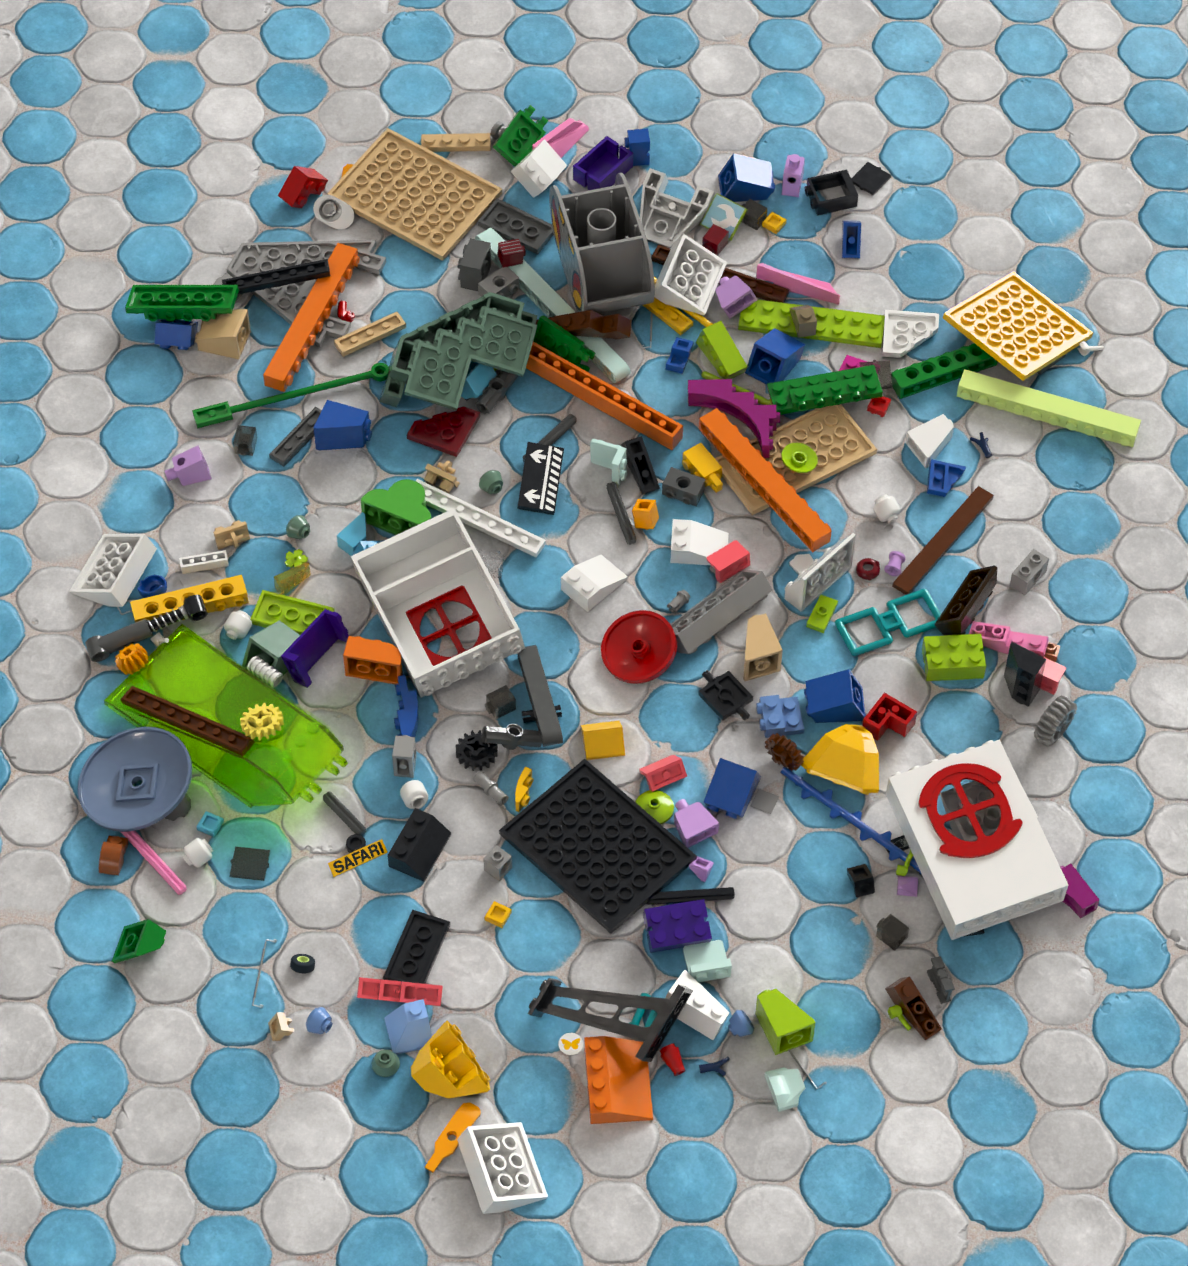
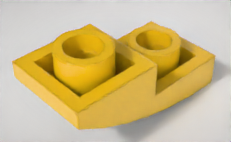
M526 766L516 786L515 805L517 812L526 807L530 801L529 788L534 779L532 778V769Z

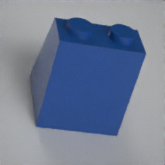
M733 153L718 174L721 196L733 202L767 200L775 191L771 162Z
M774 328L754 343L745 373L766 385L767 383L783 381L801 359L805 344Z
M327 400L313 427L316 450L364 448L366 442L370 441L372 436L369 411Z
M849 669L805 681L806 689H804V695L808 701L806 712L815 723L863 721L866 716L863 687Z
M720 758L704 799V803L708 805L707 809L717 813L719 810L725 811V815L733 819H737V816L743 818L761 779V775L756 770Z

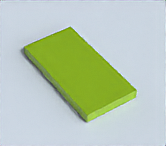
M262 590L250 620L253 625L264 628L280 620L301 635L325 609L334 612L335 608Z

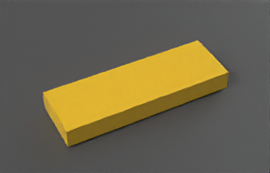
M655 297L653 303L643 305L679 335L684 334L693 326L694 322L676 307L666 305Z

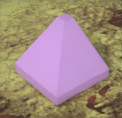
M697 856V860L690 863L689 868L701 881L706 882L714 862Z
M898 876L897 895L917 897L918 878Z

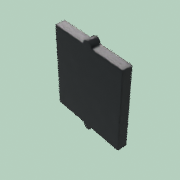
M867 162L851 180L860 190L874 195L891 178V175L883 171L881 167H876Z

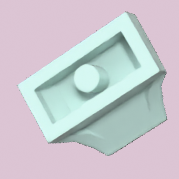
M783 1067L765 1072L764 1076L778 1112L797 1107L799 1097L805 1090L799 1070Z

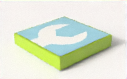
M716 193L700 225L710 229L715 224L729 231L728 239L732 241L748 209Z

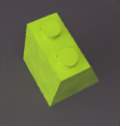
M777 989L764 990L757 995L755 1015L775 1055L813 1041L815 1021L806 1012Z

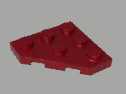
M463 406L459 407L457 411L436 414L424 421L422 419L416 420L407 433V439L457 457L478 422L480 412Z

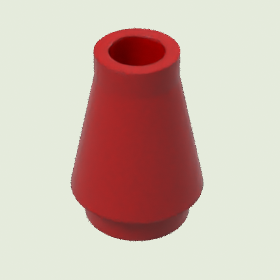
M672 1043L660 1050L661 1059L671 1069L674 1076H678L686 1071L679 1047Z

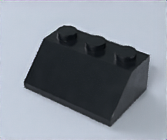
M1014 642L1010 644L1004 678L1011 698L1019 704L1029 707L1040 691L1047 659Z
M415 808L388 853L389 867L425 882L449 840L451 832L433 815Z

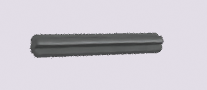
M569 414L544 436L538 444L551 446L577 422V418Z
M615 482L607 483L606 489L626 543L628 545L636 543V536L617 484Z

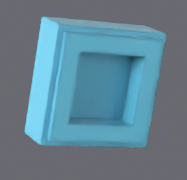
M206 811L196 826L197 830L215 837L224 823V818Z

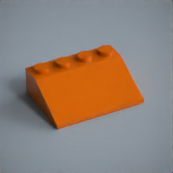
M608 1036L584 1037L590 1124L653 1120L648 1062L641 1061L635 1057L643 1042Z

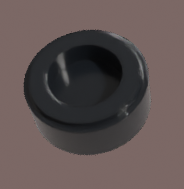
M358 834L351 835L346 840V849L349 853L366 846L365 838Z

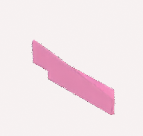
M569 118L533 144L532 150L545 139L562 158L584 136L589 127L580 120L575 121Z
M760 263L757 266L756 278L773 282L775 285L789 289V292L838 305L840 303V295L835 292L830 283L782 271L764 263Z

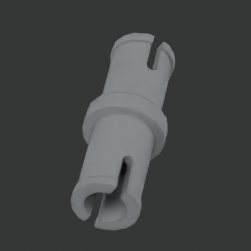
M483 771L478 772L474 776L473 780L498 805L502 806L507 802L509 797Z

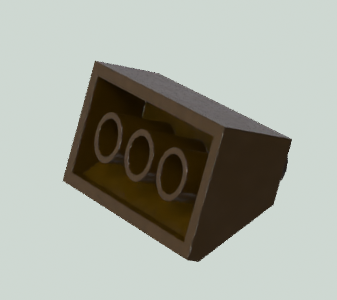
M995 565L971 570L934 624L943 635H963L966 633V629L975 620L974 617L983 608L984 602L993 593L992 590L997 584L998 568Z

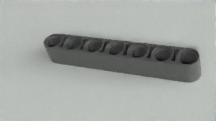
M526 646L517 655L543 747L563 743L562 731L537 646Z

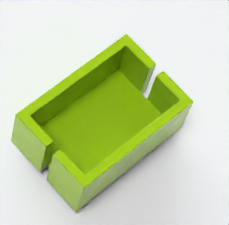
M981 634L924 636L922 654L925 664L926 681L984 678L986 661Z

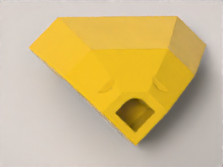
M845 724L825 733L802 759L804 762L801 766L806 769L808 774L822 777L835 784L857 790L865 795L879 792V753L872 733L862 725Z
M448 1020L443 1023L417 1054L411 1066L412 1078L424 1091L448 1099L488 1092L490 1090L489 1076L481 1069L475 1059V1053L462 1038L460 1029L455 1024L451 1025Z

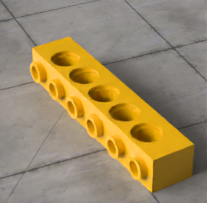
M237 575L131 601L130 605L134 621L136 623L145 618L151 621L153 617L158 618L159 615L163 616L166 612H172L170 608H173L175 611L178 607L184 605L186 598L192 595L202 596L208 613L248 604V595L242 575Z

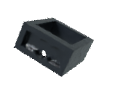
M847 169L807 178V186L804 187L805 194L809 196L811 208L815 209L817 216L857 207L858 193ZM841 186L845 196L820 202L816 191Z

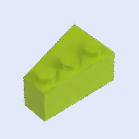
M722 321L702 329L696 344L715 367L719 376L723 379H732L743 374L748 366Z

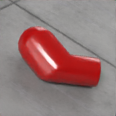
M339 301L337 316L344 321L353 322L355 318L354 312L347 311V302Z

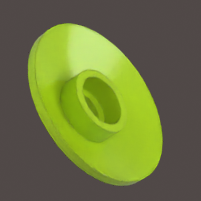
M790 443L784 447L781 453L785 466L797 473L811 472L818 463L815 451L803 443Z
M651 790L639 795L635 801L660 824L667 822L674 812V803L670 796L659 790L653 792Z

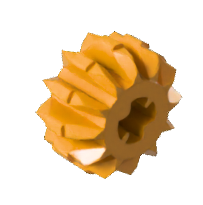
M139 643L130 644L128 647L125 646L115 656L116 666L125 675H133L135 672H139L149 662L147 651Z

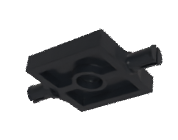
M708 670L704 671L702 676L708 681V684L699 690L698 695L722 720L736 713L743 720L748 719L750 714L744 709V706L753 701V696L730 671L714 677Z

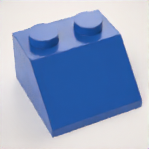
M159 320L155 325V344L160 345V348L178 346L180 350H188L189 347L194 345L198 321Z

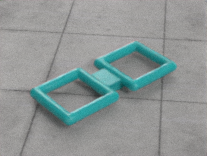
M921 589L888 601L886 606L889 611L881 614L878 613L875 607H870L835 620V625L851 655L858 656L891 644L893 638L889 632L900 629L903 636L908 638L937 628L934 624L941 613L928 590ZM923 597L935 620L908 629L896 606ZM872 616L883 639L856 648L844 625Z

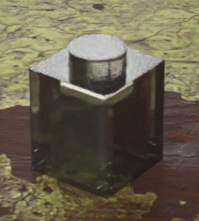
M749 199L746 204L741 205L748 209L741 222L758 230L762 222L767 218V207Z
M238 425L233 442L235 454L253 456L257 442L256 427Z
M507 685L486 695L485 708L489 714L492 713L495 719H498L516 710V699Z
M892 914L886 919L882 918L876 926V937L894 951L908 938L909 927Z

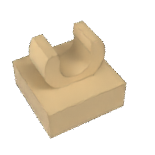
M277 1012L268 1022L273 1041H280L284 1036H289L294 1032V1028H288L292 1019L286 1018L284 1012Z

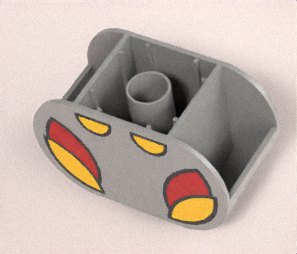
M623 173L616 175L615 186L561 196L556 185L551 186L549 203L554 238L577 312L592 310L599 314L653 303L655 284L650 249L625 175Z

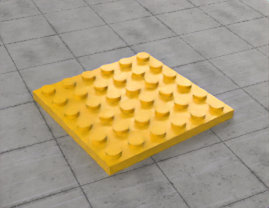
M1014 271L948 310L943 315L945 321L1022 381L1075 349L1081 342H1086L1093 335L1091 330Z

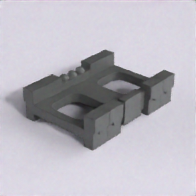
M941 956L931 958L933 966L932 969L927 970L930 981L935 985L936 991H938L936 994L940 1003L943 1004L951 1001L950 995L952 990H955L951 978H948L946 970L943 969L945 965Z

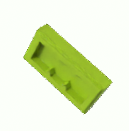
M820 595L806 623V627L824 633L838 605V600Z

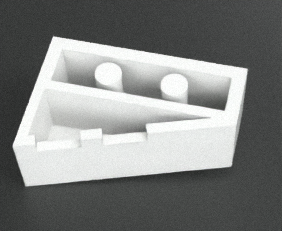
M684 970L667 993L665 999H670L678 984L692 989L693 992L677 1019L714 1040L722 1029L729 1012L698 981Z

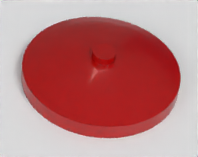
M647 610L633 611L619 617L607 629L601 644L602 660L608 671L615 678L631 684L646 683L661 676L670 667L677 652V637L670 623L660 614Z

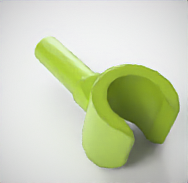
M911 850L904 865H897L896 875H907L913 857Z
M899 1005L889 1007L888 1015L891 1019L898 1017L907 1031L912 1029L902 1015V1009Z

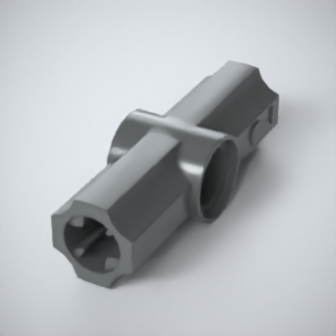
M501 371L496 378L491 379L489 387L476 402V407L483 414L490 413L495 405L505 398L506 391L514 383L518 375Z
M509 724L507 728L484 726L482 729V743L502 744L504 748L514 750L517 746L541 747L542 745L539 731L522 729L517 724Z

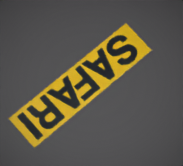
M380 839L329 862L328 865L333 877L388 852L383 840Z

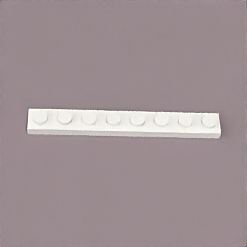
M419 479L416 480L425 490L427 506L442 513L454 508L461 522L534 557H537L546 545L545 539Z

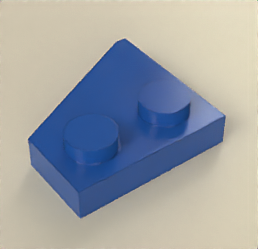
M931 459L929 463L927 493L945 497L962 476L966 467Z

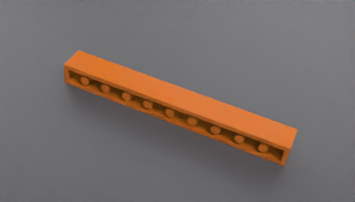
M337 243L328 259L331 276L316 280L263 374L265 386L285 392L287 387L291 386L293 376L296 372H299L302 360L306 359L310 346H313L317 333L322 331L325 319L329 318L331 308L337 304L339 294L343 293L345 289V283L351 279L354 267H357L360 257L358 256L357 248Z
M532 343L526 369L670 450H673L683 439L682 424L539 344Z
M716 408L699 418V430L812 552L830 542L832 532L830 526L820 519L818 513L808 506L805 499H801L794 487L787 484L784 477L774 470L772 464L762 457L761 452L751 445L749 439L739 432L736 425L731 424L724 413H721Z

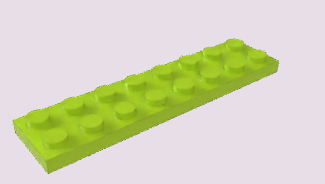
M757 300L741 311L738 330L767 334L776 328L791 337L798 338L790 308L803 305ZM813 307L817 320L816 335L800 337L881 348L885 316Z

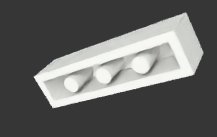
M226 550L179 558L182 574L229 566Z

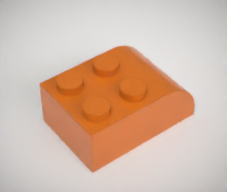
M348 636L343 654L345 676L398 684V676H403L401 653L396 646L381 640Z

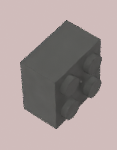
M470 238L468 245L464 246L463 258H460L458 261V269H460L458 280H460L461 288L478 291V283L488 276L491 268V243Z

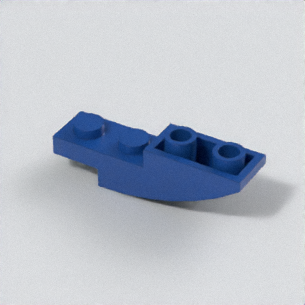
M405 675L398 676V684H395L396 695L400 696L401 700L398 701L399 710H397V718H394L395 729L400 730V734L397 736L408 735L415 737L419 719L416 690L408 691Z

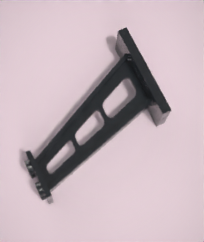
M548 978V980H544L539 988L541 992L538 997L534 998L529 1004L530 1010L528 1014L542 1017L544 1013L643 1041L635 1057L641 1061L652 1062L693 990L678 984L670 999L560 987L562 983L560 980ZM556 997L584 1001L579 1010L557 1006L552 1002ZM591 1002L618 1006V1010L612 1018H605L586 1012V1008ZM627 1007L657 1012L656 1018L649 1027H641L619 1020L620 1014Z

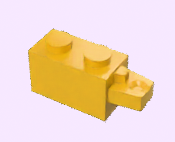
M699 443L684 451L682 459L684 469L693 475L704 478L705 487L710 486L716 493L721 491L723 486L720 480L722 478V466L706 447Z

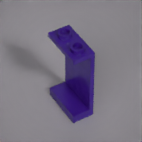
M325 609L281 655L295 683L308 688L312 681L307 672L338 639L347 642L348 630L344 626L340 614Z

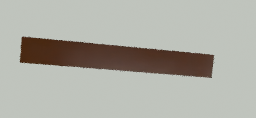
M658 245L651 256L652 262L664 265L671 249ZM728 268L724 269L721 278L728 277L729 279L733 276L739 277L751 288L757 298L766 301L784 303L789 295V289Z
M978 486L893 582L892 587L905 595L910 594L993 500L994 495Z
M131 686L120 699L124 705L241 756H244L255 743L254 739L252 740L249 736L246 737L243 733L134 686Z

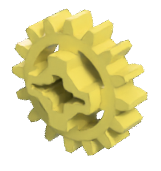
M263 703L260 707L258 704H255L254 709L249 707V712H243V718H240L242 732L245 733L246 737L250 735L252 740L255 737H258L259 740L262 737L269 739V735L275 736V731H281V726L284 725L282 711L279 710V707L274 708L273 704L266 706V703Z

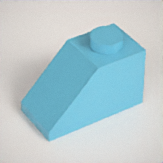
M363 512L337 535L338 547L350 556H352L360 541H367L366 517Z

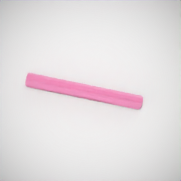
M136 831L121 832L178 895L183 894L187 890L186 885Z

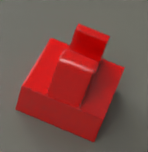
M884 396L872 398L867 411L884 417L891 404V399Z

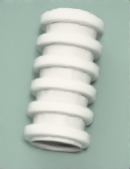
M259 656L253 657L247 665L248 671H252V674L261 678L266 684H270L272 688L278 686L282 681L283 674L274 669L273 666H269Z

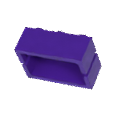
M606 136L573 165V180L583 187L587 186L588 190L610 187L615 184L618 173L625 175L633 168L634 153L622 145L619 147V143Z
M705 899L644 909L643 918L645 929L648 931L647 939L650 953L684 948L687 945L711 942L712 940L709 921H706L708 915Z

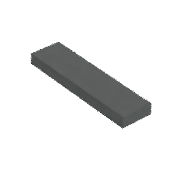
M315 406L269 454L270 459L284 467L314 436L313 427L322 410Z

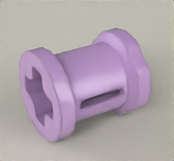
M898 551L890 552L889 562L884 568L885 572L891 576L900 575L901 565L906 559L905 555Z

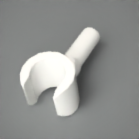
M1085 341L1079 344L1080 348H1077L1083 356L1089 354L1090 351L1104 350V346H1088Z
M160 632L150 639L156 647L161 643L169 642V639L164 638Z

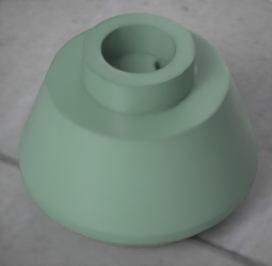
M490 470L481 476L479 480L480 489L489 494H497L502 490L503 480L499 471Z
M296 515L288 522L286 526L287 536L300 540L309 535L310 525L303 515Z
M386 1049L381 1050L372 1059V1069L381 1077H389L398 1071L400 1060L394 1052Z

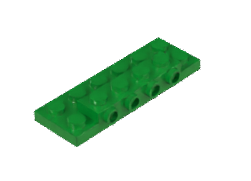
M133 285L125 310L126 313H144L145 319L150 321H156L157 319H166L167 321H174L175 319H183L185 321L201 319L202 321H209L210 319H216L217 314H232L239 289L238 285Z
M874 365L767 383V390L772 405H776V412H780V415L883 397V391Z

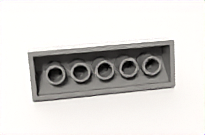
M740 571L672 622L670 625L677 637V651L685 654L694 653L697 651L698 646L709 642L714 634L722 632L727 624L740 618L739 615L743 612L751 610L756 602L767 598V594L772 591V588L763 571Z

